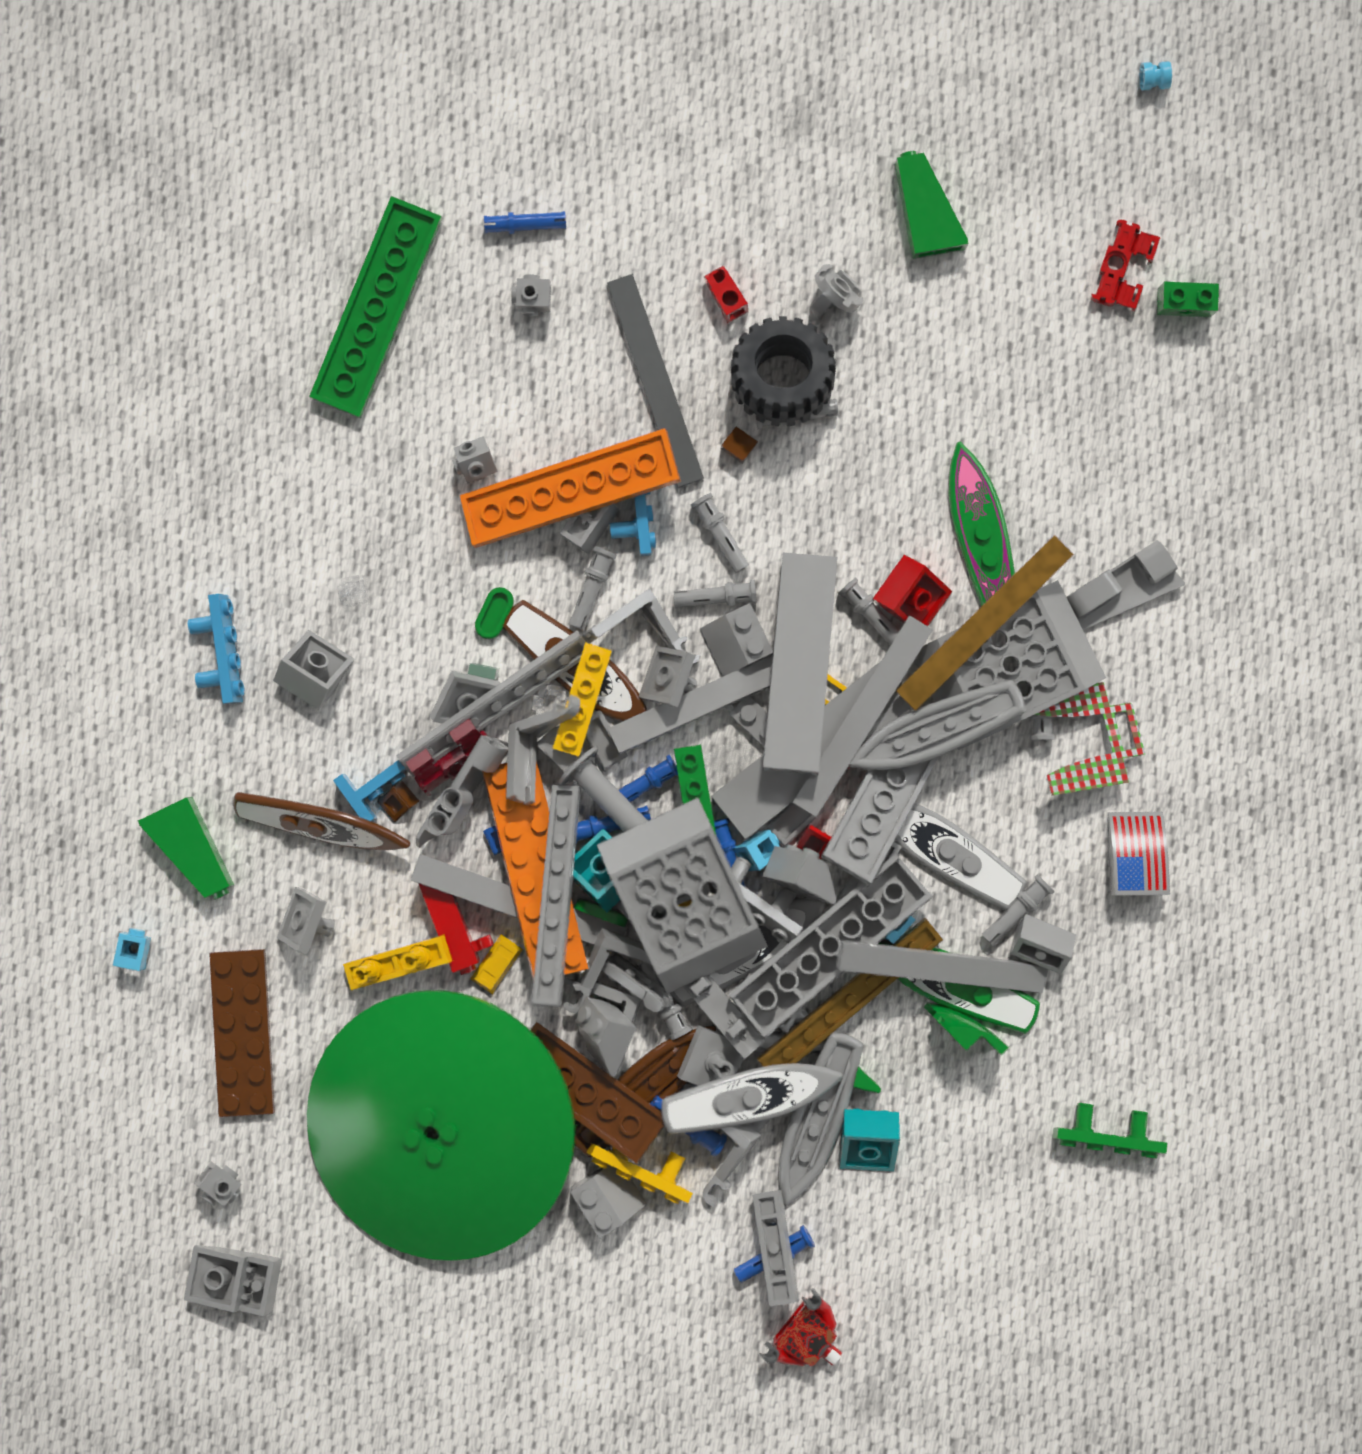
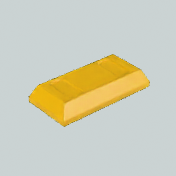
M500 934L470 979L493 994L523 949Z

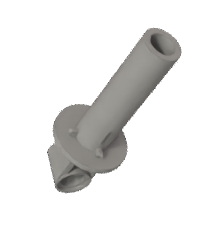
M559 725L547 732L536 743L564 771L558 784L561 786L568 781L572 783L575 780L624 832L648 821L594 766L592 762L595 760L594 756L598 752L596 747L591 748L585 753L581 750L580 756L553 749Z

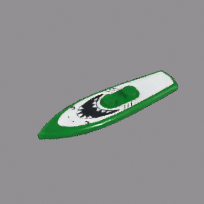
M884 940L877 945L891 946L892 944L889 940ZM935 947V948H933V949L931 950V951H938V952L950 953V952H948V951H945V950L940 949V948H937V947ZM905 977L897 979L919 995L942 1006L1022 1034H1027L1037 1020L1040 1010V1002L1021 990Z

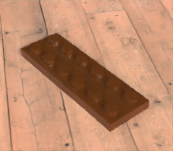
M266 949L211 952L209 957L219 1117L274 1114Z
M536 1022L530 1031L546 1047L560 1069L568 1088L574 1118L638 1164L665 1126L662 1112Z

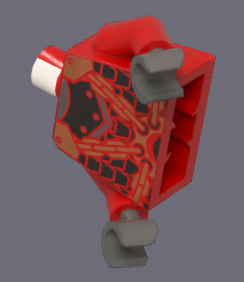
M814 1288L811 1289L813 1296L810 1299L802 1297L803 1302L774 1336V1345L777 1347H774L770 1342L764 1344L769 1351L766 1354L759 1353V1356L768 1364L778 1362L785 1365L802 1367L806 1364L814 1366L822 1357L833 1366L840 1359L842 1352L832 1345L837 1337L835 1331L837 1323L832 1308L819 1296Z

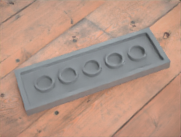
M938 757L904 768L868 770L821 857L864 883L871 884Z

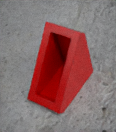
M809 824L795 847L802 851L804 848L815 851L819 854L818 859L821 860V855L831 836Z

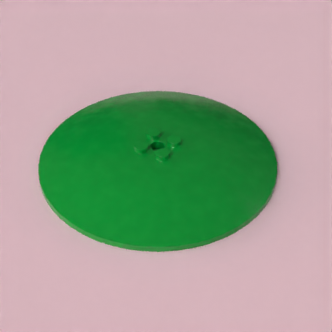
M423 990L396 995L372 1005L349 1021L325 1049L313 1075L308 1095L307 1132L315 1166L331 1197L341 1210L367 1234L391 1248L416 1257L447 1261L466 1260L486 1256L506 1248L528 1234L542 1221L555 1204L569 1175L574 1154L575 1120L568 1088L560 1069L542 1042L523 1023L498 1006L477 997L445 990ZM427 1127L436 1128L439 1132V1139L433 1140L429 1138L426 1133Z

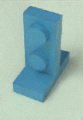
M398 760L358 790L346 774H341L333 781L358 816L372 822L377 817L365 800L368 798L371 802L384 793L381 788L389 782L395 785L406 777L404 771L407 769Z

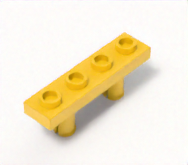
M585 643L570 691L571 695L580 699V709L576 716L560 723L553 749L580 756L612 653L611 650Z
M441 935L344 963L343 966L350 989L354 990L447 964L452 959L445 936Z
M591 1143L587 1150V1153L593 1156L591 1162L605 1169L609 1164L617 1168L615 1174L629 1181L632 1176L642 1180L640 1186L652 1192H655L656 1188L666 1192L664 1198L676 1204H679L680 1200L689 1203L692 1197V1192L676 1185L677 1182L675 1181L686 1158L672 1151L661 1173L656 1175L629 1162V1158L614 1147L612 1150L609 1149L607 1151Z

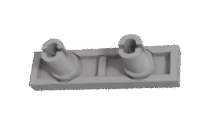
M738 857L731 869L757 924L769 929L772 935L780 941L789 942L796 938L803 927L785 915L795 898V894L783 888L771 906L741 885L751 864L746 859ZM708 881L707 883L711 890L709 892L715 894L717 891L716 883Z

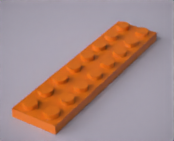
M664 428L462 494L460 499L472 546L478 548L679 483L681 480L668 432Z
M537 760L535 802L530 805L506 798L508 762L500 764L495 772L482 771L533 982L550 813ZM572 900L570 904L564 975L588 969Z

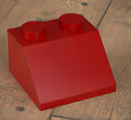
M903 555L875 594L873 600L904 624L908 617L911 616L928 626L953 591L924 564Z

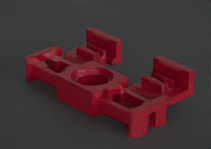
M467 719L449 732L457 745L461 743V746L456 747L435 764H433L435 760L427 749H424L406 762L411 772L415 775L414 779L418 786L427 796H431L430 792L449 779L453 781L480 736H488L484 730L479 732L470 719Z

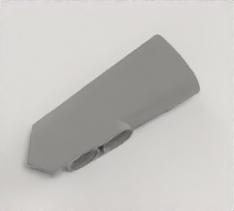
M1156 540L1121 564L1105 571L1066 597L1082 630L1180 588L1185 585V582L1176 572L1178 567L1164 545Z
M480 736L451 787L441 793L416 835L417 847L420 848L427 841L438 835H451L457 831L472 806V793L484 779L482 771L495 772L508 752L507 742L489 736Z

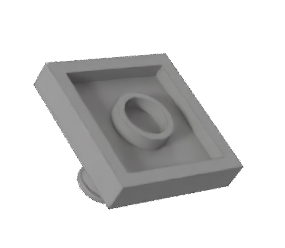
M656 646L639 697L648 701L678 707L683 692L688 693L695 689L688 685L697 686V680L693 677H688L696 655L686 651Z
M451 671L430 714L432 721L444 723L500 684V681Z
M295 887L277 938L297 952L308 954L315 933L329 937L333 932L327 930L326 927L334 929V921L321 917L326 902L305 889Z
M698 1025L677 1076L681 1080L702 1085L737 1074L743 1057L722 1033Z

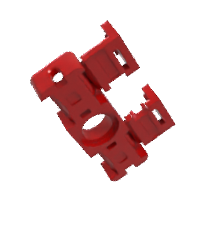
M1119 219L1116 223V226H1119V230L1113 246L1109 245L1099 272V274H1102L1097 293L1096 295H1091V300L1108 307L1114 306L1115 301H1117L1116 304L1132 308L1131 311L1135 312L1144 286L1136 284L1135 287L1127 284V280L1121 281H1123L1132 253L1134 256L1142 254L1146 256L1145 259L1149 263H1152L1161 237L1142 231L1140 234H1137L1140 232L1138 224L1132 223V225H1128L1127 221ZM1153 242L1154 246L1152 248L1151 254L1148 255L1151 243ZM1111 257L1121 258L1123 260V267L1118 270L1111 269L1108 266V260ZM1135 289H1138V292H1137V294H1136L1135 300H1134V302H1133V301H1132V298H1133Z

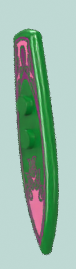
M958 441L953 452L949 472L950 510L960 550L978 600L982 606L1015 574L1014 562L1005 517L994 485L975 455L962 442Z

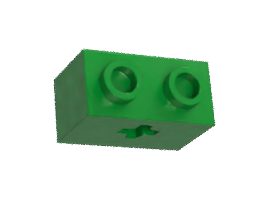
M1164 281L1158 287L1157 315L1212 317L1218 311L1219 284Z

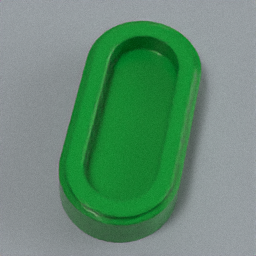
M497 587L488 593L475 621V630L482 638L494 639L501 633L503 624L514 605V597L508 589Z
M582 898L577 899L574 907L581 912L618 926L626 927L628 921L624 914L612 909L606 913L598 904Z

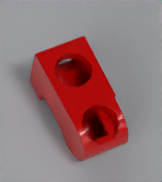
M724 266L704 276V280L727 324L749 312L747 301Z

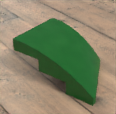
M927 1002L923 1006L966 1051L981 1036L1001 1055L1010 1048L992 1031L968 1015L940 1004Z

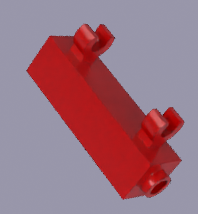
M419 884L438 936H445L452 959L449 962L452 973L460 971V974L463 975L476 970L475 964L480 962L477 951L494 945L491 935L489 934L473 941L456 896Z

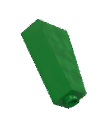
M907 151L900 154V157H897L895 162V170L912 259L966 250L969 244L968 238L925 154H916V151Z
M186 797L138 820L140 827L204 898L213 896L214 900L230 893L228 888L233 886L234 883L193 797Z

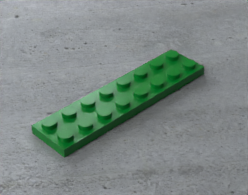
M390 197L309 395L311 399L358 418L362 417L443 219L442 216L396 197Z

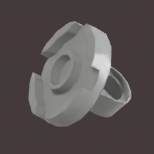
M824 264L815 274L816 284L823 294L813 303L810 309L818 318L825 315L824 312L827 309L830 310L834 305L844 311L854 312L863 302V297L857 296L860 289L856 283L841 269L837 273L831 270L833 265Z

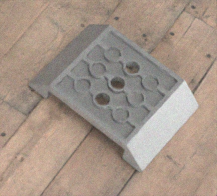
M1058 580L1040 588L996 631L1002 632L1006 637V643L1003 647L993 646L990 637L931 695L934 702H938L1008 680H1012L1016 685L1020 681H1025L1030 685V693L1023 697L1025 712L957 748L958 750L1014 725L1106 678ZM958 629L924 645L914 660L918 669ZM1008 656H1012L1018 661V668L1014 672H1008L1003 667V661Z
M698 798L597 844L615 888L667 993L768 947ZM708 881H712L717 885L716 893L711 896L703 894L701 890L703 884ZM682 893H687L692 897L691 904L685 908L678 906L676 903L677 897ZM656 905L664 906L667 910L666 916L662 919L653 918L651 916L652 908Z

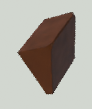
M736 426L721 445V449L743 464L758 441Z
M401 781L393 786L377 802L391 819L396 822L420 800Z

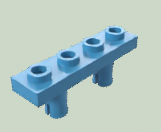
M651 492L634 497L636 518H634V521L610 523L611 539L636 537V539H639L641 556L652 555L651 549L656 548L655 532H649L648 522L653 521L652 505H646L645 496L651 494Z
M219 593L208 595L211 615L188 619V630L191 635L213 632L218 669L196 673L195 682L198 688L220 686L223 704L243 702L242 696L245 689L239 676L241 660L239 654L236 653L235 647L237 632L232 625L233 604L228 595Z

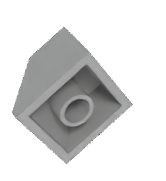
M750 603L700 628L722 676H726L774 653Z
M308 630L283 657L273 681L319 710L331 697L354 661V658Z
M787 845L786 848L774 847L763 877L801 897L833 905L836 903L837 899L828 864L818 859L819 854L807 848H804L802 851L792 845Z
M586 997L583 1005L578 1010L576 1024L588 1052L610 1076L615 1077L637 1027L614 1003Z
M609 1164L606 1169L601 1167L574 1184L570 1190L571 1195L599 1239L624 1224L647 1204L632 1179L629 1181L615 1174L617 1168Z

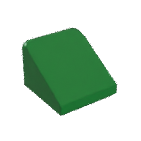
M858 1066L853 1087L879 1094L881 1092L880 1086Z

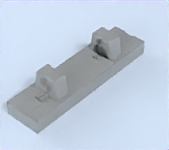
M709 974L683 986L744 1059L766 1041ZM710 987L701 996H699L704 989Z
M776 1190L752 1194L769 1305L771 1307L799 1302L782 1191Z

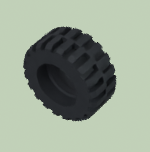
M779 316V320L775 321L770 317L764 319L763 324L760 326L758 323H755L749 327V334L745 332L740 336L739 344L735 345L732 352L731 385L732 391H735V398L738 404H744V411L748 415L756 414V420L765 423V420L771 421V426L779 427V423H787V427L795 426L797 420H801L802 423L810 420L811 413L818 415L823 410V404H827L831 398L836 372L834 349L831 344H828V338L823 332L817 333L815 325L812 323L805 325L803 324V319L796 317L794 321L787 320V316ZM782 355L794 357L801 361L807 367L809 375L796 386L780 388L766 383L757 373V369L767 359Z

